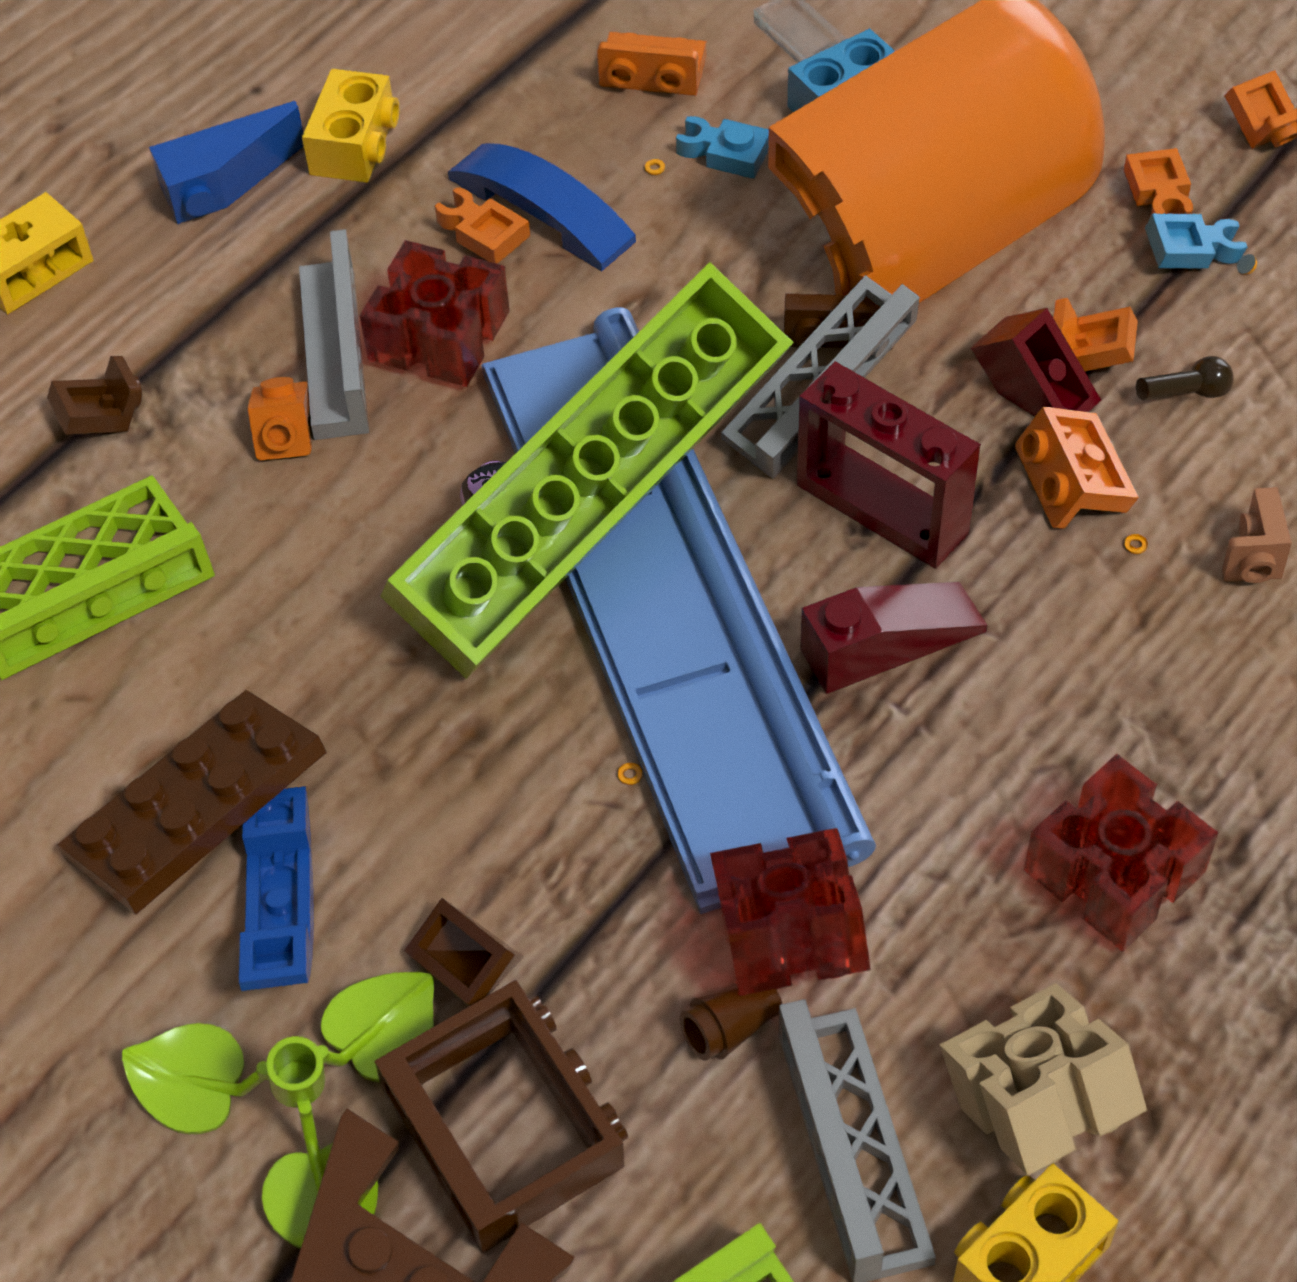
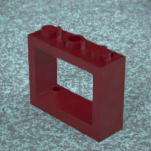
M834 361L799 396L797 486L936 569L969 534L981 444ZM846 432L935 483L934 495L931 496L846 446ZM935 462L938 463L939 466H931L929 465V463ZM821 475H826V476H828L829 478H827V479H821V478H819V477H820ZM928 536L929 540H923L921 537Z

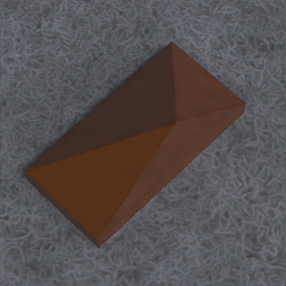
M443 898L440 899L404 950L469 1006L490 995L524 957Z

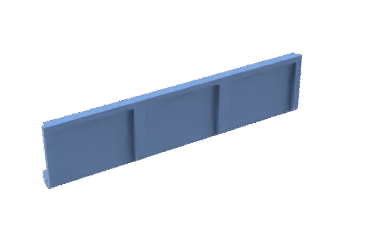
M617 307L604 311L595 319L593 324L594 333L486 362L481 365L482 373L515 454L639 332L629 310ZM692 449L569 574L566 582L700 914L859 864L872 855L876 844L694 449Z

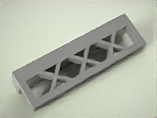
M346 229L330 231L332 262L299 266L310 418L314 440L369 433L355 275Z
M865 275L721 432L722 440L774 479L798 452L799 397L791 406H782L781 389L789 381L813 379L814 382L834 361L865 378L916 322L920 297L903 284L893 294H890ZM865 297H868L880 306V309L864 326L854 327L853 311ZM846 319L847 328H838ZM848 340V344L828 366H818L817 350L824 342ZM811 358V367L801 368ZM775 397V407H766ZM777 419V422L756 445L741 435L752 421Z
M806 999L779 1005L778 1035L852 1282H868L935 1265L936 1256L856 1008L811 1018ZM846 1032L852 1053L843 1068L839 1070L824 1061L818 1038ZM856 1066L861 1081L851 1076ZM843 1088L869 1103L871 1114L860 1132L843 1122L836 1100ZM875 1127L877 1128L881 1143L870 1137ZM861 1150L888 1163L891 1177L880 1195L864 1187L856 1164V1159ZM895 1189L897 1191L901 1207L889 1201ZM882 1213L908 1227L914 1249L884 1256L875 1226Z

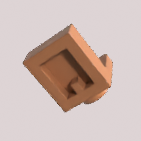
M1278 487L1255 488L1249 512L1242 513L1240 516V537L1231 538L1228 542L1222 567L1225 582L1246 581L1249 583H1261L1269 579H1282L1292 542Z

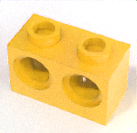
M331 68L302 136L309 175L368 183L375 164L383 161L386 150V136L389 128H395L399 119V100L392 96L389 75Z
M1052 1163L1036 1180L1030 1175H1025L1011 1188L1001 1203V1207L1006 1211L989 1228L983 1222H979L962 1238L954 1251L958 1260L953 1282H1001L988 1269L991 1264L996 1262H1007L1016 1266L1024 1277L1019 1282H1077L1110 1247L1119 1220ZM1045 1214L1058 1216L1067 1223L1070 1231L1062 1234L1047 1232L1037 1223L1036 1218Z

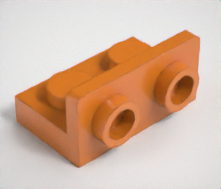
M609 32L607 42H600L597 50L599 86L697 96L707 56L706 41L682 37L672 38L636 33Z
M1042 407L1016 441L1015 449L1053 528L1065 529L1080 509L1127 513L1139 498L1097 413Z

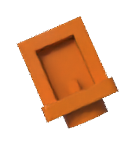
M1275 70L1236 85L1224 95L1251 149L1268 142H1272L1274 147H1279L1297 138V108H1294Z
M1068 298L1056 300L1053 318L1084 371L1134 362L1138 321L1131 306L1077 317Z
M276 377L261 382L260 387H253L247 409L256 458L262 461L309 455L312 444L308 425L310 410L308 381L294 383L290 377Z

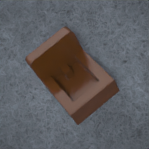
M111 356L104 379L51 381L47 399L65 434L125 432L129 430L134 410L141 404L142 388L138 377L132 374L124 357Z

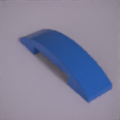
M481 144L448 171L449 180L482 200L487 201L497 194L559 231L562 236V247L600 271L607 268L636 242V234L599 196L567 172L527 151L503 144Z
M306 786L282 790L243 824L242 839L247 855L245 932H240L239 985L241 991L308 983L310 979L314 939L313 865L308 795Z

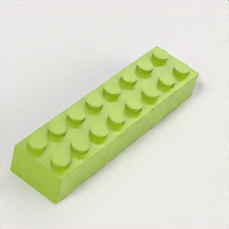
M709 262L387 580L380 597L467 679L776 365L794 342Z

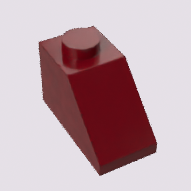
M1048 308L1004 317L971 347L972 352L997 393L1034 417L1042 407L1090 412L1101 401L1100 396Z

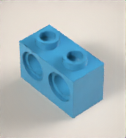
M869 28L788 68L787 107L795 112L895 51Z

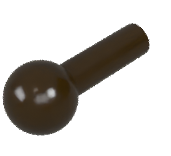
M1207 356L1199 359L1194 363L1191 370L1139 378L1135 386L1136 394L1141 400L1192 392L1208 398H1217L1230 391L1234 381V374L1227 361L1217 356Z

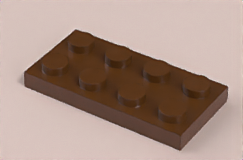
M245 690L234 700L227 703L221 711L188 738L179 742L171 752L149 770L133 780L127 788L93 816L84 820L77 829L58 843L57 846L71 865L137 915L327 752L317 734L253 693Z

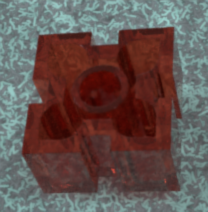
M405 240L387 269L390 288L377 285L359 315L367 358L369 361L408 371L410 366L421 363L426 365L427 377L468 387L485 357L483 341L485 339L494 341L510 312L505 266L465 255L458 265L446 261L445 250Z
M1115 754L1083 784L1078 808L1065 800L1031 831L1024 871L1062 903L1073 893L1086 903L1083 920L1123 952L1156 921L1163 896L1174 903L1207 871L1219 832L1179 801H1176L1168 810L1163 808L1153 800L1157 784L1120 755Z
M838 828L788 837V848L763 852L761 843L710 853L722 921L729 945L739 996L792 986L790 975L815 970L818 980L840 978L848 974L871 970L862 906L853 877L849 875L847 857Z

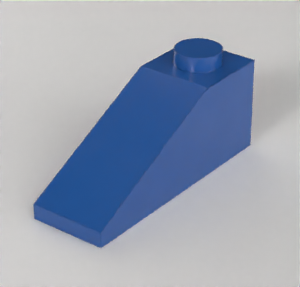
M296 101L149 147L159 185L177 224L229 207L304 147L302 140L304 132Z

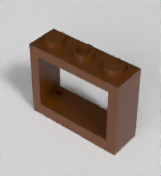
M517 980L512 981L374 1061L381 1088L482 1254L511 1237L521 1222L529 1226L624 1168L623 1141L628 1138L626 1128L619 1121L612 1105L606 1102L599 1106L588 1090L587 1086L592 1084V1079L581 1057L573 1048L563 1052L552 1035V1032L556 1031L557 1027L547 1006L542 1004L538 995L529 999ZM513 1032L588 1149L495 1204L422 1084Z

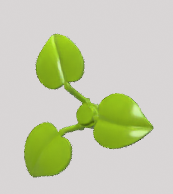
M395 972L372 977L347 987L331 1000L321 1020L323 1038L330 1046L341 1051L340 1053L330 1052L326 1046H317L313 1041L304 1037H287L276 1043L268 1054L267 1062H259L256 1066V1071L241 1083L237 1082L243 1074L245 1063L240 1045L223 1028L204 1023L175 1027L146 1042L123 1049L122 1061L130 1087L143 1108L157 1122L178 1133L192 1135L217 1130L228 1119L231 1108L230 1095L243 1097L265 1080L269 1081L271 1092L277 1101L285 1106L298 1108L307 1153L297 1152L285 1155L272 1166L263 1184L262 1202L267 1220L274 1231L286 1242L301 1249L333 1144L331 1143L320 1150L311 1103L317 1100L324 1089V1064L342 1067L352 1060L356 1071L362 1077L374 1082H380L374 1061L434 1027V979L429 973ZM378 1180L360 1205L373 1215H375L378 1201Z

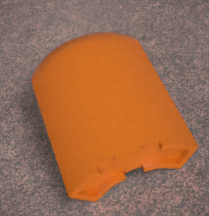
M981 0L769 127L768 168L795 195L809 219L819 215L826 226L831 242L823 247L833 270L836 295H848L866 275L890 294H893L901 284L905 285L920 297L919 303H921L1076 202L1093 186L1101 172L1104 159L1105 124L1103 109L1094 76L1081 49L1066 27L1045 5L1038 0Z

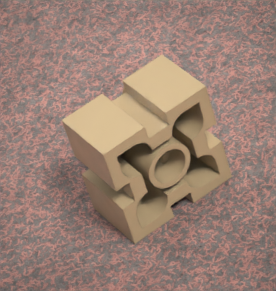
M1057 983L1011 1006L1010 1010L1013 1018L994 1027L985 1020L940 1044L960 1109L986 1135L995 1131L1000 1149L1027 1176L1046 1166H1050L1052 1163H1056L1065 1155L1075 1151L1073 1137L1084 1131L1102 1136L1116 1130L1120 1125L1147 1111L1129 1044L1101 1020L1097 1019L1089 1023L1084 1006Z

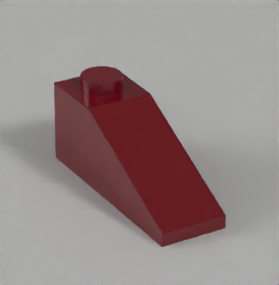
M960 582L855 587L802 608L800 650L825 693L829 694L987 632L988 625Z

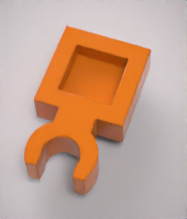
M1177 148L1126 155L1124 173L1137 206L1152 204L1150 217L1152 214H1192L1193 203L1189 198L1191 182Z
M456 187L453 190L454 204L457 208H448L439 202L434 205L438 224L445 229L455 230L457 243L495 266L530 237V226L527 219L491 198L479 206L474 203L472 194L464 188Z

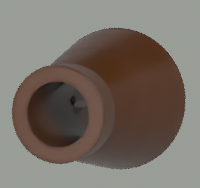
M762 978L749 985L693 998L690 1002V1008L680 1014L681 1030L688 1046L698 1058L704 1061L712 1057L722 1060L770 1019L778 1016L779 1005H782V1001L774 985L769 980Z

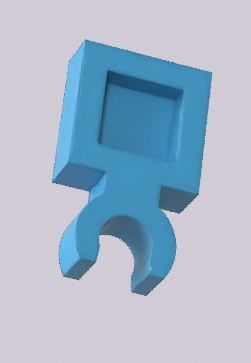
M689 116L685 120L686 135L678 134L676 137V153L685 158L706 156L707 168L755 179L768 153L769 129L723 119L720 127L715 128L711 127L703 118Z
M1152 214L1145 227L1158 268H1208L1213 258L1223 263L1233 264L1239 262L1248 247L1246 242L1232 241L1240 225L1238 221L1231 219H1222L1217 221L1214 226H1206L1201 214Z

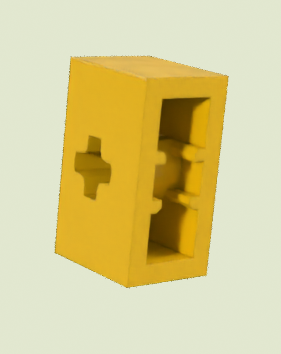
M47 192L0 219V308L7 315L94 261L82 223Z

